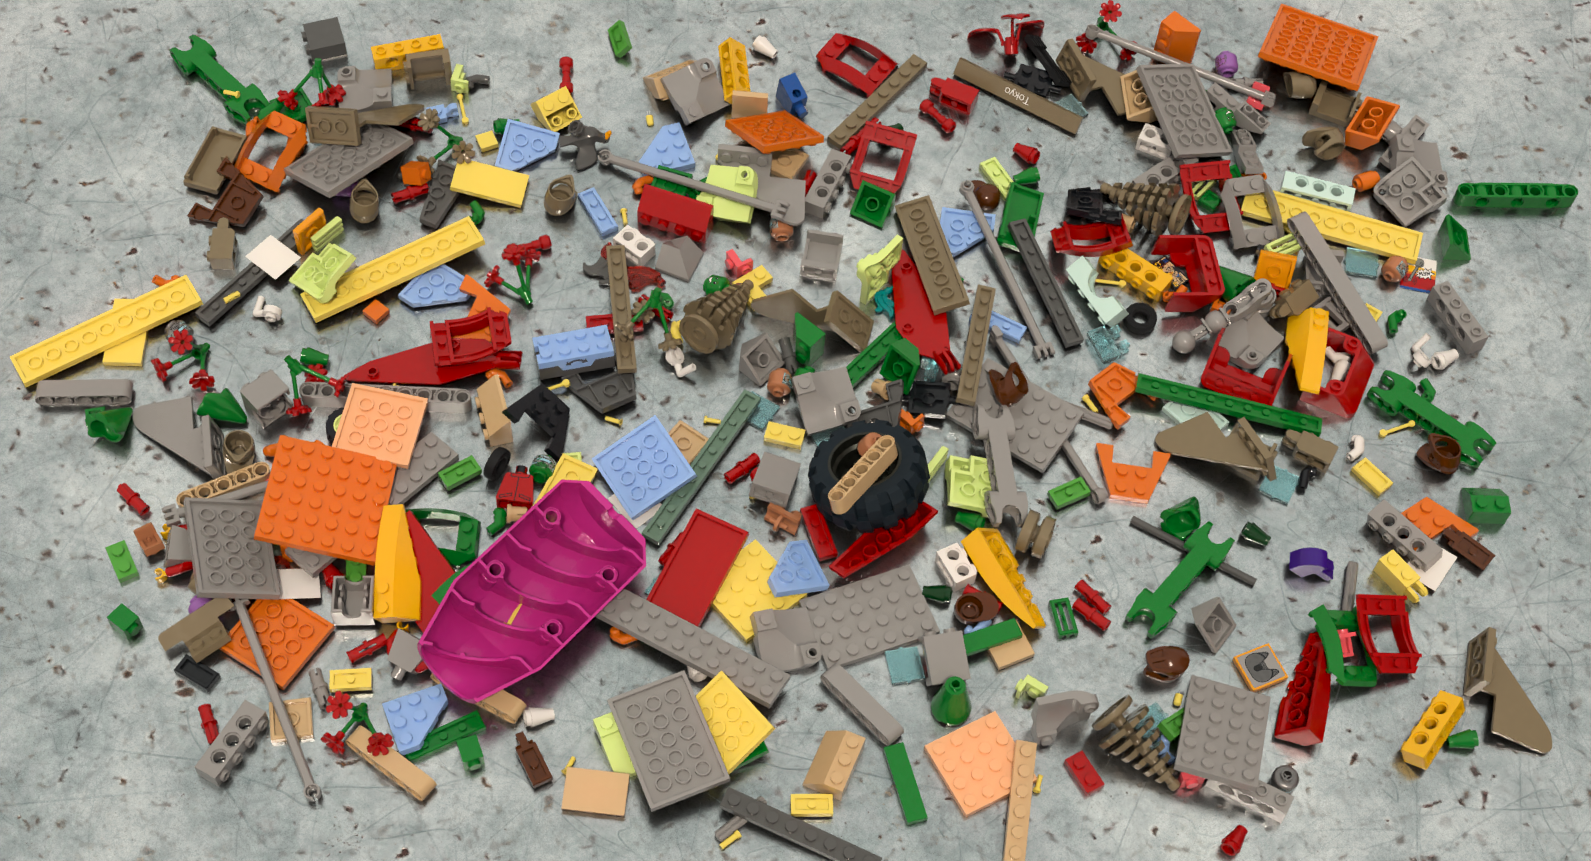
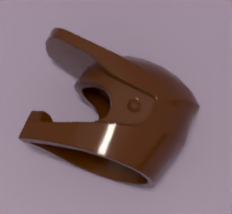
M1017 362L1010 364L1005 377L996 370H989L995 397L1001 405H1007L1009 408L1018 403L1028 393L1027 380ZM1013 373L1019 379V384L1017 386H1015L1013 381Z
M1430 433L1428 436L1429 443L1422 445L1418 449L1417 457L1427 466L1440 473H1455L1461 461L1460 444L1449 436ZM1439 441H1445L1448 446H1437L1435 444Z
M1159 646L1149 650L1145 654L1147 666L1144 668L1143 674L1162 683L1173 682L1181 677L1188 668L1190 662L1187 651L1177 646ZM1157 673L1167 675L1168 677H1161Z

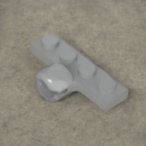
M1415 115L1404 128L1392 120L1381 139L1389 144V147L1378 161L1391 170L1389 159L1392 157L1390 140L1396 134L1412 135L1414 139L1418 140L1429 124L1418 115Z

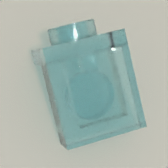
M922 356L920 369L926 370L924 379H927L929 382H935L939 366L934 359Z

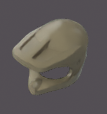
M1295 71L1283 73L1287 94L1290 98L1310 99L1315 95L1317 83L1314 77Z
M1336 127L1312 129L1307 131L1302 137V144L1315 148L1314 154L1323 160L1336 158L1345 148L1343 135L1339 128Z
M572 175L557 178L549 184L544 197V207L551 215L561 216L574 205L577 191H575Z
M362 179L352 190L350 213L356 221L369 223L378 215L379 196L372 184L367 179ZM360 190H368V191H371L372 193H368V192H358V191H360Z
M234 430L228 433L223 442V458L227 474L252 465L255 454V443L252 436L243 430Z

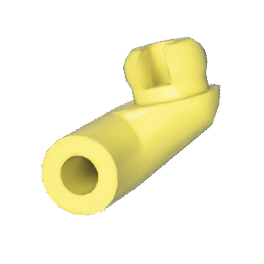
M681 320L673 321L670 328L672 338H680L682 343H684L679 331Z

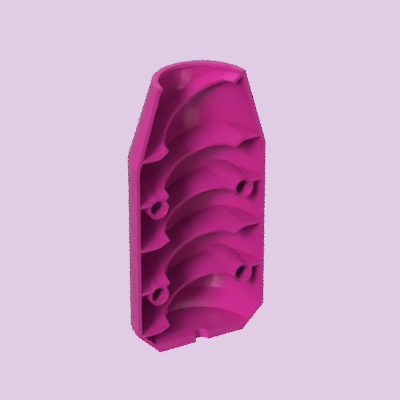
M561 479L453 580L417 643L418 652L432 674L448 690L460 699L472 704L541 670L646 567V540L622 514H618L614 510L613 505L590 481ZM522 604L512 624H505L510 619L514 610Z

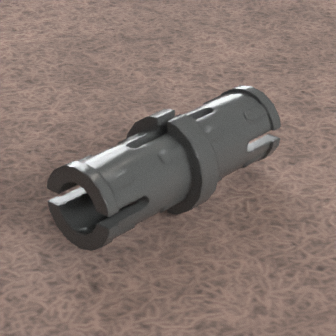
M784 337L786 345L783 338L778 340L783 354L781 356L782 361H785L787 370L794 376L792 368L794 372L798 368L795 359L797 356L793 352L790 337Z

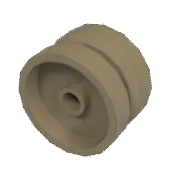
M1030 510L1021 529L1015 550L1025 553L1028 551L1031 543H1033L1031 555L1041 560L1052 539L1057 519L1046 516L1039 526L1040 513Z

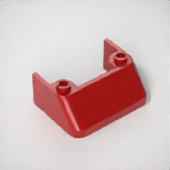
M1206 235L1158 236L1151 250V255H1169L1170 261L1175 266L1185 267L1191 292H1173L1165 307V312H1194L1222 297L1225 287L1214 244L1210 237Z
M1329 327L1326 348L1330 346L1335 352H1347L1351 354L1353 359L1344 382L1336 379L1330 380L1325 388L1320 386L1319 394L1303 391L1299 400L1341 417L1351 418L1358 409L1374 368V362L1358 338Z
M1222 328L1201 376L1202 385L1218 393L1272 406L1293 355L1289 354L1283 370L1269 368L1263 378L1228 365L1230 352L1226 348L1219 346L1226 329Z

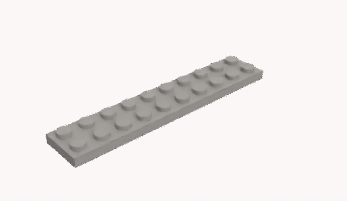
M430 432L415 445L409 468L396 467L388 505L404 504L436 478L438 472L448 468L458 460L459 454L434 433ZM290 547L285 549V554L312 578L337 559L336 557Z
M624 588L595 616L712 679L720 671H723L746 697L769 709L790 680L788 673Z

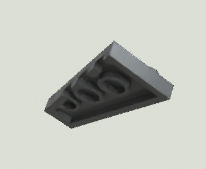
M438 160V167L434 173L433 182L429 188L428 197L425 200L419 218L420 223L437 229L460 194L450 190L456 166L442 160Z

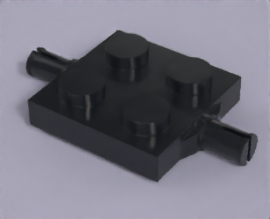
M1021 64L1015 74L1006 71L1004 73V79L1012 80L1013 83L1045 99L1050 91L1060 94L1062 87L1052 85V78L1046 70Z
M913 381L912 389L909 394H903L902 400L908 401V412L913 417H918L922 413L926 418L946 419L947 409L950 404L961 405V403L955 402L956 397L950 396L951 383Z

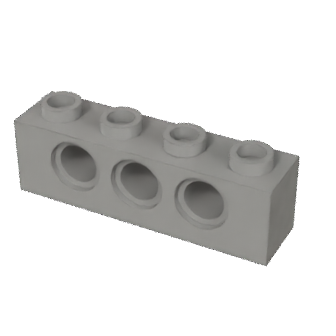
M831 149L805 197L806 213L823 219L825 213L830 212L832 200H836L839 187H843L846 174H850L849 172L852 167L851 155Z
M1172 154L1133 179L1132 183L1134 186L1136 183H1145V185L1156 183L1158 187L1159 183H1167V185L1172 183L1180 184L1179 165L1198 163L1199 160L1196 157L1175 159Z
M1446 281L1433 286L1427 300L1466 355L1482 349L1489 336L1450 282Z
M1385 499L1367 514L1368 526L1382 534L1383 539L1387 543H1392L1397 547V551L1402 556H1407L1411 559L1412 564L1417 569L1421 568L1426 572L1442 558L1443 549ZM1391 522L1393 525L1386 526L1384 523ZM1399 535H1406L1408 538L1401 539ZM1419 547L1422 551L1417 552L1413 548Z
M244 700L194 766L197 774L218 787L222 782H225L229 778L232 768L241 762L247 748L253 746L258 733L267 727L269 719L266 711ZM245 725H251L246 730L242 729ZM232 742H238L235 746H229ZM225 758L224 762L216 763L219 759Z
M1209 779L1205 784L1206 787L1280 823L1285 818L1294 799V796L1261 780H1258L1256 792Z

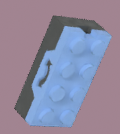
M607 325L532 338L540 380L615 367L614 350Z

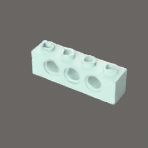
M1285 171L1279 192L1350 212L1356 188Z

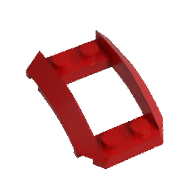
M836 33L816 55L824 73L827 71L843 78L857 89L863 90L867 97L898 66L895 60L876 46L864 40ZM850 44L869 52L879 59L866 75L854 67L837 60Z
M866 121L856 156L849 172L854 189L859 191L862 180L892 193L901 188L913 153L917 134ZM870 142L904 150L894 181L861 172Z
M1230 160L1179 165L1183 194L1191 195L1192 198L1189 214L1203 234L1230 231L1226 213L1200 215L1195 203L1191 182L1218 180L1220 192H1222L1225 180L1232 179L1229 167ZM1238 204V207H1239V210H1240V214H1241V216H1242V215H1243V211H1241L1240 206H1239V204Z
M1123 215L1121 225L1102 221L1086 225H1072L1064 221L1061 228L1056 229L1055 227L1050 231L1056 252L1073 256H1106L1133 246ZM1109 236L1112 240L1097 245L1083 246L1073 244V240H1097Z
M487 307V310L473 316L445 320V323L429 321L434 366L460 365L478 361L511 345L512 342L507 313L500 310L498 313L491 310V307ZM489 326L491 346L471 353L453 354L451 337L470 334Z
M1356 594L1360 634L1367 653L1379 674L1416 673L1418 668L1416 665L1419 658H1422V653H1418L1412 638L1408 611H1405L1407 596ZM1368 615L1390 616L1392 631L1400 653L1377 652L1370 632Z

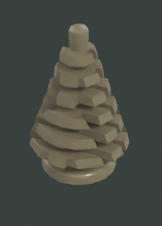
M1127 182L1124 186L1122 183H1115L1113 186L1103 183L1100 187L1101 193L1109 194V199L1113 203H1116L1118 200L1119 208L1122 210L1126 208V213L1129 216L1134 215L1135 220L1139 224H1142L1141 220H1143L1144 228L1148 231L1151 230L1152 234L1157 237L1162 235V231L1165 232L1167 227L1170 235H1178L1184 227L1191 207V195L1183 194L1179 197L1180 186L1174 183L1169 185L1167 183H1159V187L1156 183H1149V185L1136 183L1135 186L1130 182Z
M747 279L743 283L729 285L721 292L716 291L686 304L683 309L685 315L679 325L684 340L693 349L705 354L712 353L715 349L726 348L727 345L730 346L749 300L750 290L754 287L753 282Z
M1129 694L1125 695L1101 714L1091 725L1096 731L1102 730L1110 723L1115 725L1101 739L1098 745L1106 749L1114 744L1111 748L1112 750L1109 751L1114 756L1129 748L1120 759L1125 763L1130 762L1140 753L1141 755L1133 762L1132 767L1139 770L1149 763V767L1143 771L1145 776L1149 777L1157 773L1158 776L1154 779L1160 784L1165 781L1171 791L1177 790L1181 783L1172 775L1175 772L1173 764L1168 767L1165 766V763L1171 758L1169 753L1165 752L1160 757H1157L1159 752L1165 748L1163 741L1160 740L1151 748L1149 747L1160 736V731L1156 727L1146 733L1155 723L1152 715L1142 720L1148 714L1147 712H1149L1147 704L1141 705L1124 718L1122 713L1133 702Z

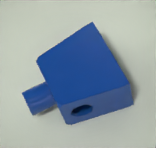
M794 72L780 78L776 98L790 114L797 113L799 118L805 117L808 114L805 107L808 97L796 73Z

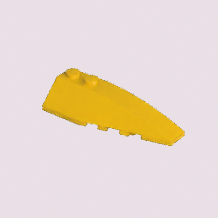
M1310 307L1298 316L1288 317L1285 344L1289 347L1288 353L1293 355L1292 367L1296 370L1295 376L1299 390L1319 394L1328 334L1329 311L1321 308Z
M403 504L385 505L380 522L375 562L373 618L382 624L396 623L398 621H421V577L417 569V559L414 556L413 542L410 538L409 524Z
M976 528L961 543L967 555L974 563L977 572L980 573L997 597L1021 620L1033 629L1045 628V622L1037 605L1031 602L1033 595L1023 584L1026 581L1024 575H1019L1017 567L1019 564L999 530L994 528Z

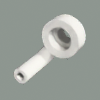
M258 296L252 313L253 316L265 317V320L269 322L279 321L282 310L274 305H265L262 309L265 297Z
M1425 333L1411 347L1414 352L1413 362L1420 368L1422 366L1427 368L1432 363L1429 357L1420 349L1431 339L1428 333Z
M679 347L676 349L669 348L666 351V360L674 366L678 377L681 378L696 370V365L693 363L682 368L681 363L684 362V354Z

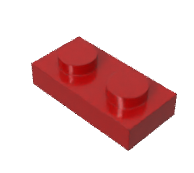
M1083 751L1065 759L1064 764L1086 796L1104 787V782Z

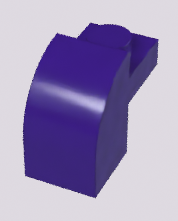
M1301 548L1290 552L1289 570L1300 577L1315 573L1328 581L1333 579L1334 562L1327 558L1328 552L1323 549Z

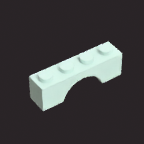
M1081 256L1066 269L1069 273L1068 279L1072 284H1077L1079 287L1077 291L1083 298L1089 300L1088 306L1093 312L1097 311L1099 314L1097 318L1104 326L1107 324L1113 328L1129 315L1121 302L1114 296L1100 298L1096 295L1094 285L1099 273L1087 258Z

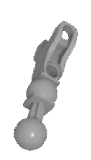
M1264 278L1255 281L1247 286L1238 296L1228 301L1223 308L1220 307L1219 311H1211L1206 315L1205 319L1201 318L1202 325L1190 332L1184 330L1177 332L1172 339L1173 348L1179 353H1189L1194 349L1196 341L1206 334H1209L1212 338L1213 334H1218L1227 325L1229 326L1248 314L1257 312L1269 305L1273 300L1270 281ZM1260 285H1266V286H1267V287H1261V288L1258 289V287H1259ZM1230 309L1237 311L1234 315L1227 314V311Z

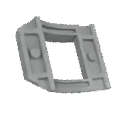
M1261 175L1225 180L1223 190L1219 196L1222 199L1227 214L1230 233L1233 238V250L1257 247L1259 244L1266 245L1271 243L1274 238L1279 239L1285 236L1276 197L1270 185ZM1264 193L1273 225L1244 229L1235 197Z

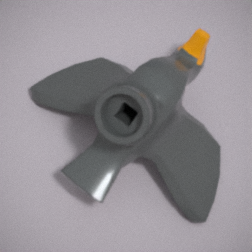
M573 120L568 126V131L571 135L559 136L560 147L569 145L578 147L576 169L582 170L597 162L595 143H608L612 132L609 130L606 133H601L595 127H588L578 120Z

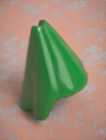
M224 388L220 394L207 393L196 412L199 416L209 415L212 419L242 424L247 422L245 412L228 388Z
M131 407L118 408L87 415L85 422L88 426V435L92 438L104 437L111 442H119L126 432L133 409Z
M1195 496L1190 497L1162 511L1160 514V518L1164 520L1160 524L1162 530L1180 540H1185L1194 530L1198 529L1201 524V513L1197 498Z

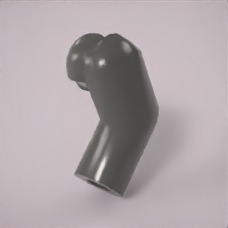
M476 74L466 77L465 80L469 81V88L473 89L474 83L489 85L490 76Z

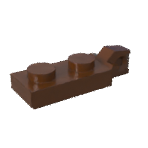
M1447 527L1442 533V536L1449 540L1447 544L1451 549L1482 571L1485 570L1495 557V554L1465 532L1458 530L1455 533Z
M523 731L515 734L518 746L515 747L516 754L533 788L553 780L536 742H533V740L528 741Z

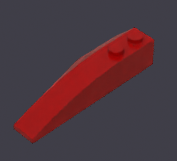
M924 501L918 503L917 511L908 519L904 517L900 519L898 526L887 530L884 527L876 528L874 533H864L829 566V569L842 578H846L912 538L938 513V510Z
M1318 632L1309 634L1301 653L1302 661L1296 665L1294 670L1296 675L1293 681H1289L1287 686L1289 689L1288 694L1281 700L1274 735L1277 739L1303 746L1323 743L1329 709L1331 674L1325 671L1327 669L1326 654Z

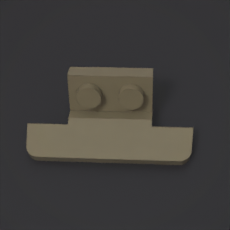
M213 598L161 632L158 640L165 651L183 640L192 658L198 663L232 640L219 616L235 605L229 598Z

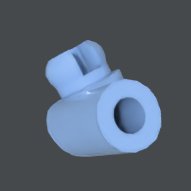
M992 620L979 622L974 628L968 625L964 630V634L989 627Z
M1161 735L1157 742L1162 740L1165 748L1158 755L1161 756L1168 752L1171 758L1167 764L1171 765L1175 762V756L1169 752L1170 741L1164 735Z

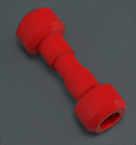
M564 56L559 60V67L562 69L563 75L559 89L566 86L571 95L573 93V84L571 83L570 74L573 68V59Z
M929 99L921 102L919 110L935 118L942 125L941 128L944 132L948 134L955 130L956 122L951 118L947 119L944 115H941L934 108L933 102Z
M546 234L530 243L519 245L512 243L506 246V248L511 249L512 246H517L518 248L520 245H524V248H527L529 251L530 249L536 250L540 248L547 250L552 247L550 237Z

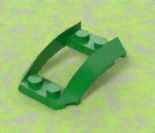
M437 508L405 509L406 513L409 510L412 511L419 521L420 519H445L459 522L456 551L439 548L450 565L458 568L467 560L470 562L477 558L481 527L479 520L467 513Z
M1323 604L1310 611L1308 616L1314 618L1316 622L1315 628L1325 650L1327 669L1325 671L1334 674L1337 677L1336 681L1342 686L1375 687L1377 683V669L1367 653L1360 634L1357 607L1355 606L1352 611L1327 610ZM1348 629V631H1357L1364 647L1367 666H1344L1343 652L1337 630Z

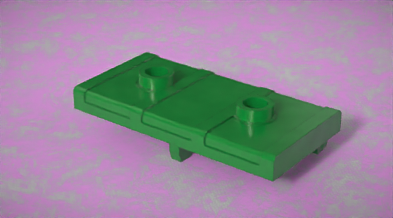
M1015 182L1009 183L996 239L998 245L1020 252L1011 235L1008 224L1009 222L1026 218L1035 237L1044 193L1018 185Z

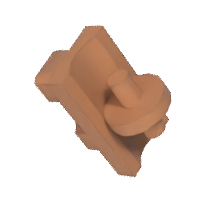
M770 502L764 520L774 524L773 531L778 532L781 528L795 535L798 531L802 514L796 510L790 513L785 510L786 508Z

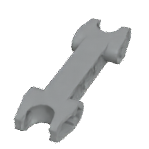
M976 404L973 412L972 430L974 438L984 442L992 490L986 491L984 496L986 513L993 527H999L1002 523V513H1008L1014 518L1018 528H1022L1028 515V499L1026 492L1017 491L1008 441L1015 438L1014 419L1007 405H1001V408L998 409V418H992L986 413L982 404Z

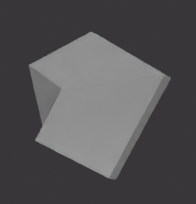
M688 236L669 240L662 243L655 270L689 282L704 252Z
M763 333L743 343L741 346L739 371L758 386L763 385L768 380L769 374L773 370L785 364V361H782L781 354L767 333Z
M1215 597L1191 609L1196 627L1212 653L1215 654L1237 626L1220 597Z

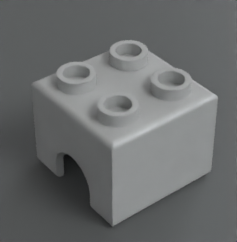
M272 369L262 372L257 379L251 383L244 384L240 390L246 412L262 429L285 415L286 410L293 406L292 401L285 394L290 395L288 386Z
M333 576L331 616L334 626L375 625V619L373 618L375 576H363V580L359 582L348 581L345 579V576Z

